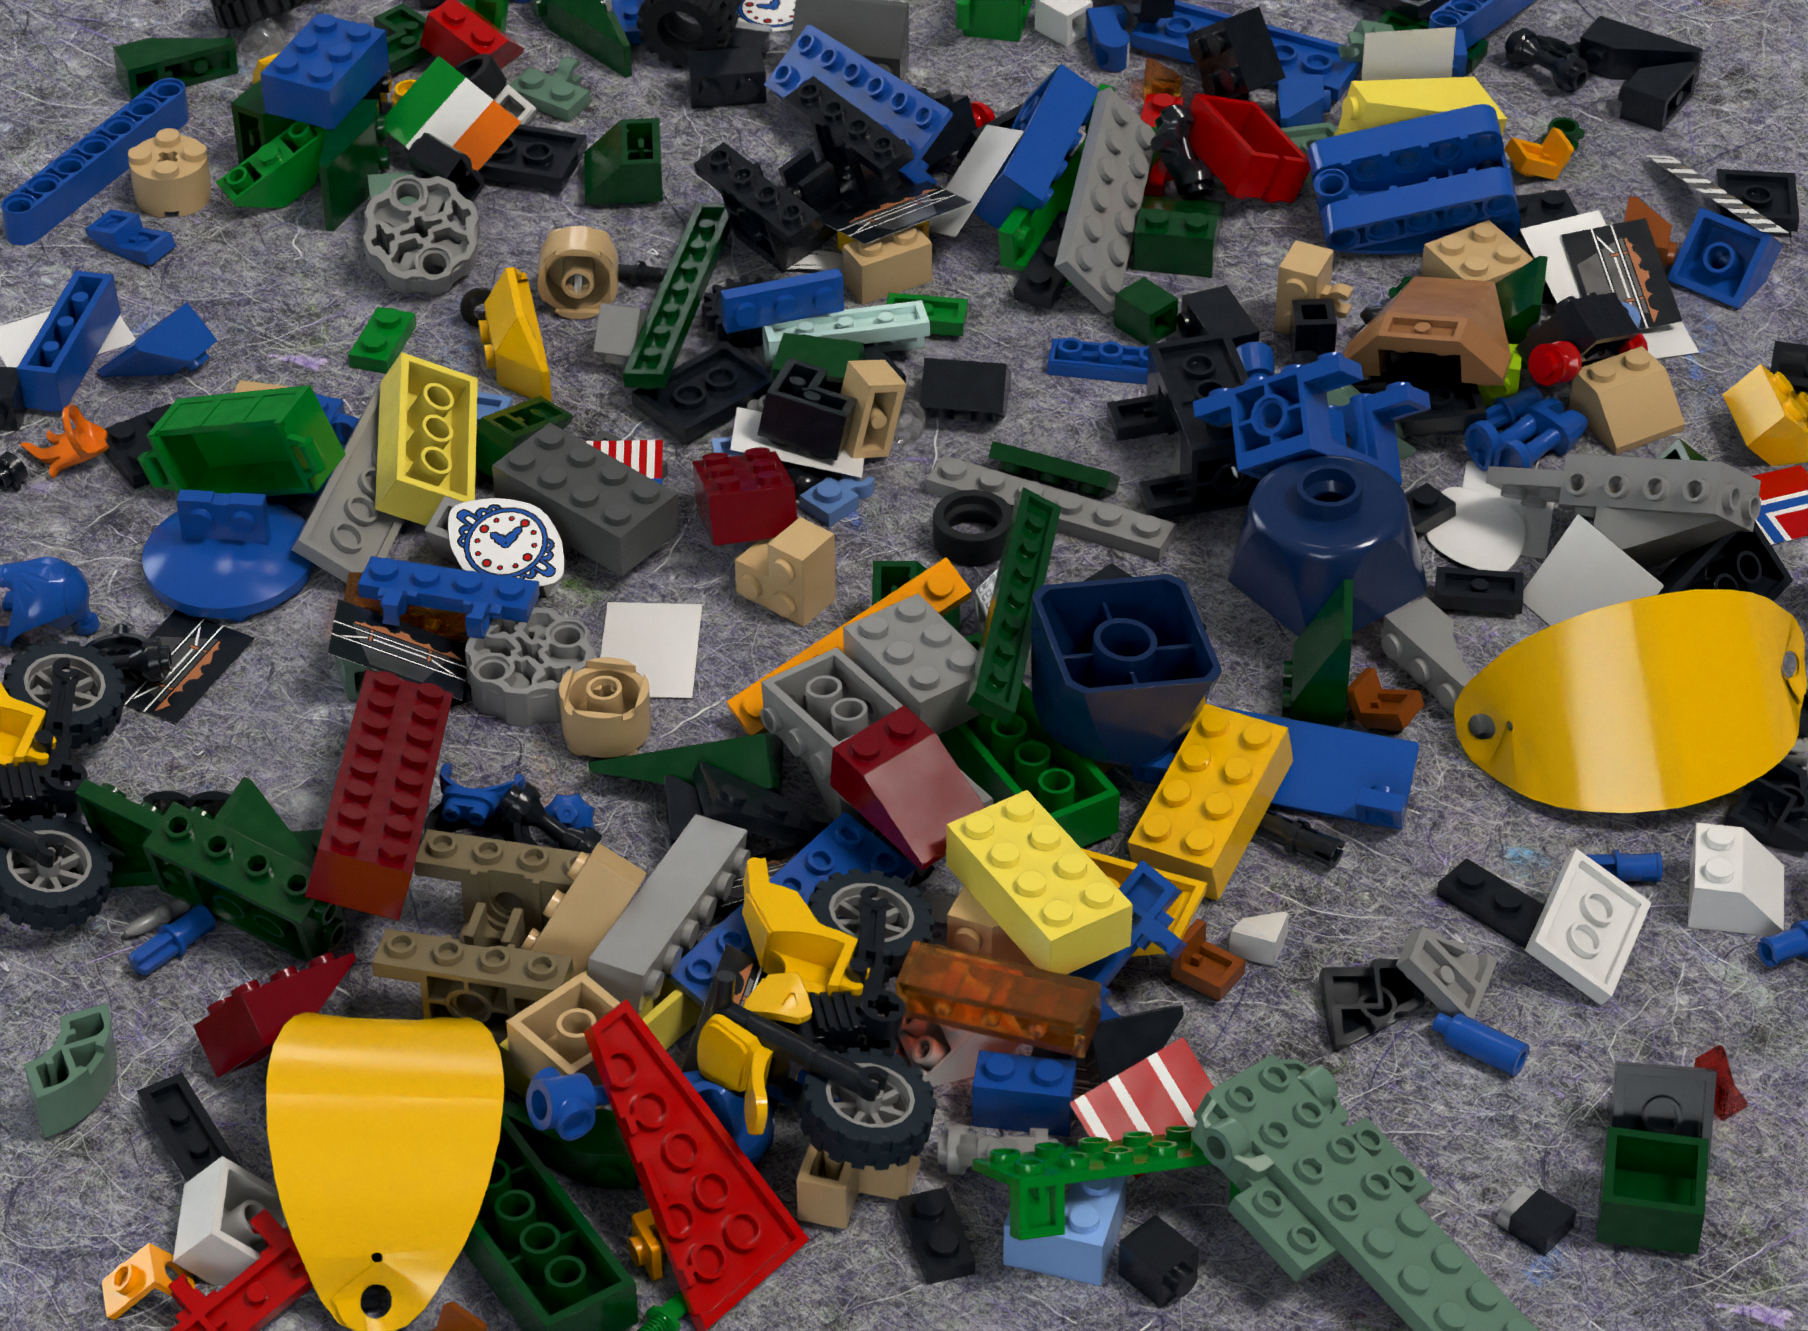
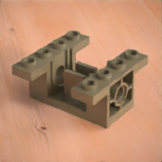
M427 829L417 852L414 865L415 875L461 882L464 925L458 939H453L450 934L439 937L386 928L372 961L373 976L420 983L424 1019L447 1017L472 1018L480 1021L491 1031L499 1048V1044L508 1037L507 1020L568 982L572 976L573 957L520 949L532 928L540 932L544 929L550 918L542 913L556 890L558 889L566 894L574 880L566 875L580 852Z

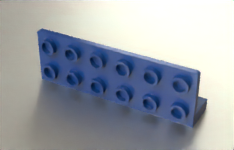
M808 24L767 79L764 86L785 103L784 97L814 76L912 147L914 159L898 170L899 175L912 185L925 181L936 185L937 181L926 172L929 165L922 160V157L949 122L953 112Z
M1217 706L1288 727L1293 762L1269 806L1393 829H1403L1419 753V744L1417 742ZM1181 745L1161 758L1131 764L1134 781L1159 785Z
M842 813L773 875L769 881L770 883L797 891L808 905L811 892L814 893L818 882L821 880L827 882L829 875L840 872L844 875L848 874L850 869H861L862 873H871V870H878L884 872L883 876L889 878L893 876L900 877L905 880V885L909 887L916 866L848 813ZM744 903L680 960L679 966L673 975L669 973L667 975V979L702 1008L704 1007L725 944L757 959L742 914ZM840 916V917H838L837 919H846V918L843 917V916Z

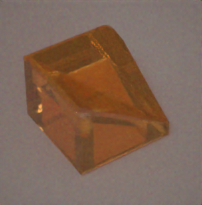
M1146 58L1143 100H1145L1147 93H1166L1171 96L1181 97L1183 76L1154 59Z

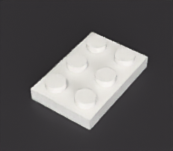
M1576 848L1565 859L1525 951L1602 1006L1614 993L1652 902Z

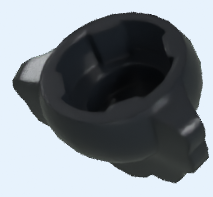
M793 463L791 467L786 469L795 485L796 499H799V495L822 481L817 468Z

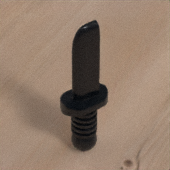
M637 261L635 265L619 264L618 277L630 278L629 282L633 286H639L641 282L661 283L668 268L650 267L644 261Z

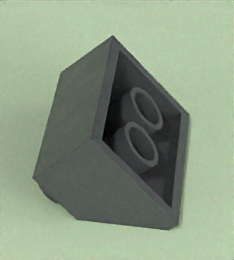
M796 0L789 49L804 28L810 24L904 81L909 67V3L888 0Z

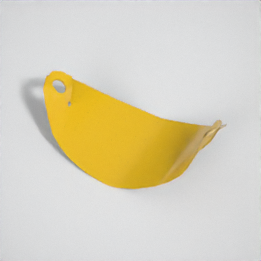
M1687 590L1638 598L1594 609L1526 637L1502 652L1472 678L1462 689L1455 702L1454 719L1456 735L1469 759L1490 776L1532 800L1555 807L1587 812L1637 813L1681 808L1731 793L1763 776L1780 763L1794 747L1799 734L1800 712L1807 688L1804 634L1794 616L1771 599L1752 592L1737 590ZM1788 651L1794 653L1797 662L1795 673L1790 678H1787L1783 670L1784 656ZM1475 714H1486L1493 720L1495 733L1491 738L1479 739L1471 733L1469 720ZM1508 721L1511 722V724H1512V726H1513V730H1512V731H1510V730L1508 729V726H1507V722H1508Z
M305 1012L291 1018L283 1026L273 1044L266 1080L267 1135L274 1178L282 1210L293 1241L320 1300L338 1324L355 1331H396L408 1326L427 1307L464 1247L475 1223L489 1184L499 1143L504 1099V1074L501 1053L491 1031L480 1021L472 1018L447 1017L422 1020L348 1018ZM374 1253H381L383 1259L380 1262H374L371 1257ZM371 1285L385 1286L390 1291L392 1297L391 1308L387 1314L380 1318L368 1317L361 1308L362 1293Z

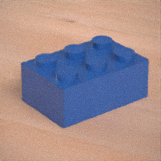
M317 13L260 73L265 112L334 130L390 69L386 30L372 27L365 23H356L336 18L330 14Z

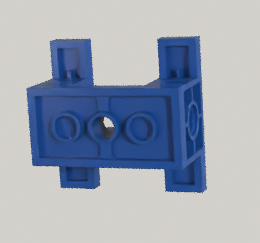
M1339 352L1324 353L1317 357L1318 361L1306 365L1293 364L1285 366L1281 369V373L1269 377L1256 376L1245 380V385L1233 389L1219 388L1209 392L1208 397L1193 401L1195 418L1217 427L1232 423L1238 472L1261 480L1268 473L1288 462L1311 456L1336 455L1370 463L1388 473L1400 485H1402L1395 420L1431 409L1429 393L1411 386L1409 382L1391 383L1386 386L1385 391L1376 394L1362 393L1354 395L1350 398L1349 404L1340 407L1328 405L1327 392L1363 381L1362 365L1344 357Z

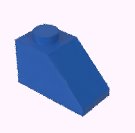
M1285 74L1286 78L1276 82L1275 113L1276 125L1279 128L1323 123V113H1330L1331 90H1324L1323 75Z

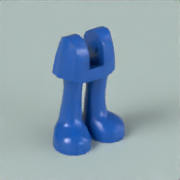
M1550 397L1523 409V412L1520 413V419L1500 433H1498L1491 422L1486 420L1477 421L1469 425L1464 434V442L1469 456L1482 471H1487L1488 466L1531 468L1532 464L1548 451H1553L1558 456H1562L1570 451L1583 436L1588 420L1583 414L1571 409L1564 412L1563 403L1554 397ZM1531 439V441H1529L1528 443H1523L1524 441Z

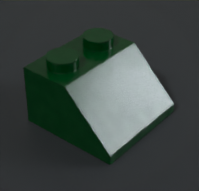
M1538 256L1495 283L1509 344H1520L1527 338L1525 335L1526 330L1540 321L1547 256ZM1521 359V369H1528L1523 359Z

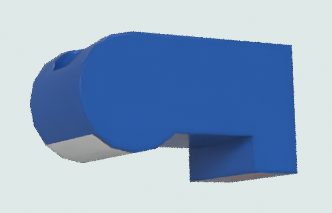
M1123 4L1086 8L1085 37L1099 68L1109 72L1122 71L1129 65L1130 35L1125 31L1126 12Z

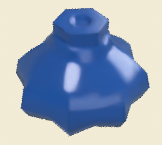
M579 793L568 796L556 794L552 802L544 807L545 812L567 827L582 829L583 826L595 829L593 822L595 808L585 803Z

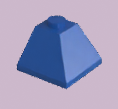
M186 302L148 329L99 368L97 372L101 377L174 375L185 366L191 372L210 358L206 350L218 340L189 303Z

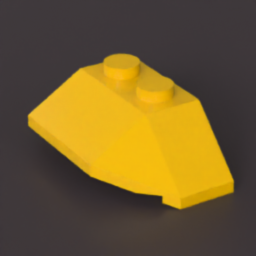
M515 267L505 268L484 303L485 320H478L481 344H488L484 345L486 368H494L498 385L530 399L541 396L552 402L550 371L527 273L521 272Z

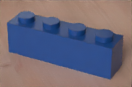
M75 270L17 367L25 408L62 412L63 408L68 405L121 314L114 275Z

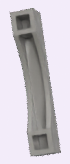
M1423 597L1384 616L1381 649L1387 657L1395 660L1405 669L1416 683L1422 685L1437 698L1445 709L1450 710L1454 714L1457 698L1462 689L1475 676L1468 670L1457 651L1453 636V620L1427 597ZM1481 713L1475 714L1470 718L1469 729L1471 733L1478 735L1481 739H1489L1494 735L1495 725L1488 715ZM1508 721V722H1507L1508 729H1509L1510 731H1512V730H1513V726H1512L1511 722Z

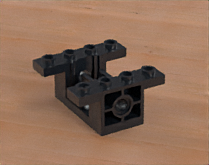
M814 76L784 97V101L790 112L811 126L821 158L820 161L816 162L813 150L807 147L778 168L783 186L781 185L780 187H777L764 177L760 164L757 162L752 164L725 142L694 163L697 175L721 193L735 237L782 273L837 233V230L824 224L823 220L889 195L902 185L898 170L914 159L911 146Z
M1229 331L1148 344L1147 396L1107 402V417L1117 441L1163 433L1174 435L1178 431L1181 436L1180 475L1139 482V497L1147 515L1159 519H1170L1245 506L1249 504L1254 488L1260 481L1237 470L1232 423L1217 427L1194 416L1193 401L1208 397L1209 392L1215 389H1233L1245 385V380L1249 378Z

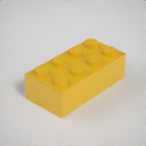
M1205 703L1199 717L1189 730L1127 842L1131 862L1139 864L1143 860L1152 868L1207 882V891L1204 897L1218 901L1293 762L1288 727Z

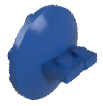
M180 489L176 500L178 512L166 518L155 528L143 549L142 564L145 580L151 592L160 601L191 617L228 618L234 622L245 621L251 615L273 608L293 595L300 593L315 567L314 563L291 550L306 521L288 507L266 500V494L233 492L231 494L214 493V491Z

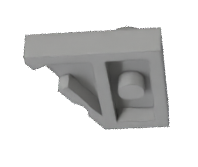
M1421 927L1409 933L1396 966L1445 1015L1454 1018L1457 1013H1462L1474 1019L1498 960L1488 953L1476 957L1466 952V944L1454 939L1447 940L1439 933L1426 927Z

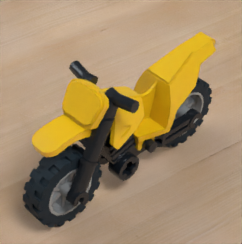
M58 640L46 641L45 645L38 646L36 643L26 647V652L23 654L18 652L14 655L11 666L7 665L5 668L3 685L0 681V915L6 913L9 916V921L19 926L22 923L31 925L30 929L43 931L44 927H53V931L66 930L67 925L74 924L75 927L83 925L87 922V917L90 915L95 917L102 909V902L106 903L108 899L113 862H110V849L107 845L102 846V838L95 831L90 833L86 830V825L82 823L83 811L75 792L84 779H87L88 774L80 763L70 760L71 749L81 748V744L88 743L90 746L97 744L101 741L103 735L108 737L114 732L115 724H119L121 720L126 688L125 684H123V673L121 669H115V661L108 655L103 657L100 655L99 649L90 645L88 648L81 647L80 642L76 641L59 644ZM38 685H40L42 688H44V689L33 690V689H34L36 686H38ZM89 690L92 695L85 694L83 692ZM65 781H70V786L65 785ZM56 813H65L66 818L56 816ZM22 862L30 868H26L20 865V863ZM75 867L80 874L69 872L67 870H70ZM60 883L67 884L68 886L62 888Z
M750 858L747 861L743 880L744 905L742 914L760 968L763 967L764 972L768 976L760 981L745 1000L742 1007L733 1002L736 983L735 973L721 970L716 974L714 997L709 1013L710 1019L703 1026L698 1039L697 1070L706 1079L728 1090H735L737 1092L746 1090L744 1114L749 1135H763L768 1113L767 1095L794 1108V1111L798 1113V1118L802 1119L800 1128L804 1136L810 1135V1144L819 1152L824 1150L829 1153V1159L837 1163H841L843 1160L851 1163L852 1168L862 1170L865 1169V1166H874L875 1170H887L891 1164H896L898 1167L907 1164L910 1156L917 1157L920 1155L925 1143L928 1142L937 1102L936 1098H932L934 1089L929 1081L924 1082L922 1079L923 1073L916 1066L910 1068L905 1064V1059L895 1055L897 1048L895 1037L901 1031L906 1006L897 994L882 990V983L889 982V979L896 977L897 980L904 979L909 976L911 969L916 972L922 966L923 959H926L935 924V917L931 916V904L928 900L923 901L921 899L922 893L914 886L911 888L906 886L905 880L900 877L893 876L889 878L883 876L884 872L878 870H871V873H862L861 869H850L848 874L842 875L840 872L829 875L827 882L824 880L818 882L814 893L811 892L807 905L797 891L770 883L766 858ZM840 916H843V917H845L846 919H837V918L840 917ZM802 1069L810 1072L805 1077L804 1085L797 1081L798 1073ZM839 1097L845 1102H836L834 1099Z

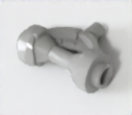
M949 1125L948 1135L939 1134L938 1164H947V1175H965L966 1169L973 1166V1159L990 1157V1151L993 1149L1013 1148L1020 1150V1153L1034 1151L1035 1144L1045 1142L1058 1143V1139L1048 1138V1128H1030L1029 1134L1023 1137L1002 1136V1138H993L992 1135H973L968 1132L966 1125Z

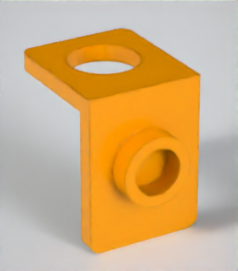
M147 1243L103 1279L102 1289L106 1316L116 1320L155 1288L171 1296L172 1291L168 1285L172 1281L165 1271V1266L172 1268L178 1276L185 1273L188 1282L195 1289L193 1273L173 1263L174 1255L151 1243Z

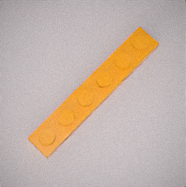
M945 557L726 701L727 707L748 736L766 733L768 730L761 719V709H763L761 681L836 647L844 653V626L917 593L941 616H944L971 598L972 591L948 558Z

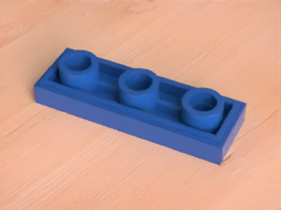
M1072 337L1053 339L1047 363V375L1147 385L1148 346H1125L1111 341L1104 343L1085 342Z

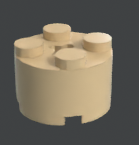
M167 128L158 131L156 137L145 140L128 151L135 202L137 207L144 213L154 217L166 218L165 212L178 211L179 217L187 216L201 210L209 202L211 197V179L206 146L198 140L180 135L176 129Z
M586 226L558 228L548 234L539 253L537 287L541 299L544 303L546 301L555 308V313L569 319H588L599 314L601 303L611 304L618 290L619 259L609 234L604 230Z
M603 657L586 661V668L575 673L574 668L570 669L561 679L559 698L562 734L567 742L570 753L577 756L587 755L598 758H618L638 753V747L647 740L651 732L649 682L645 674L642 677L637 673L636 666L629 661Z

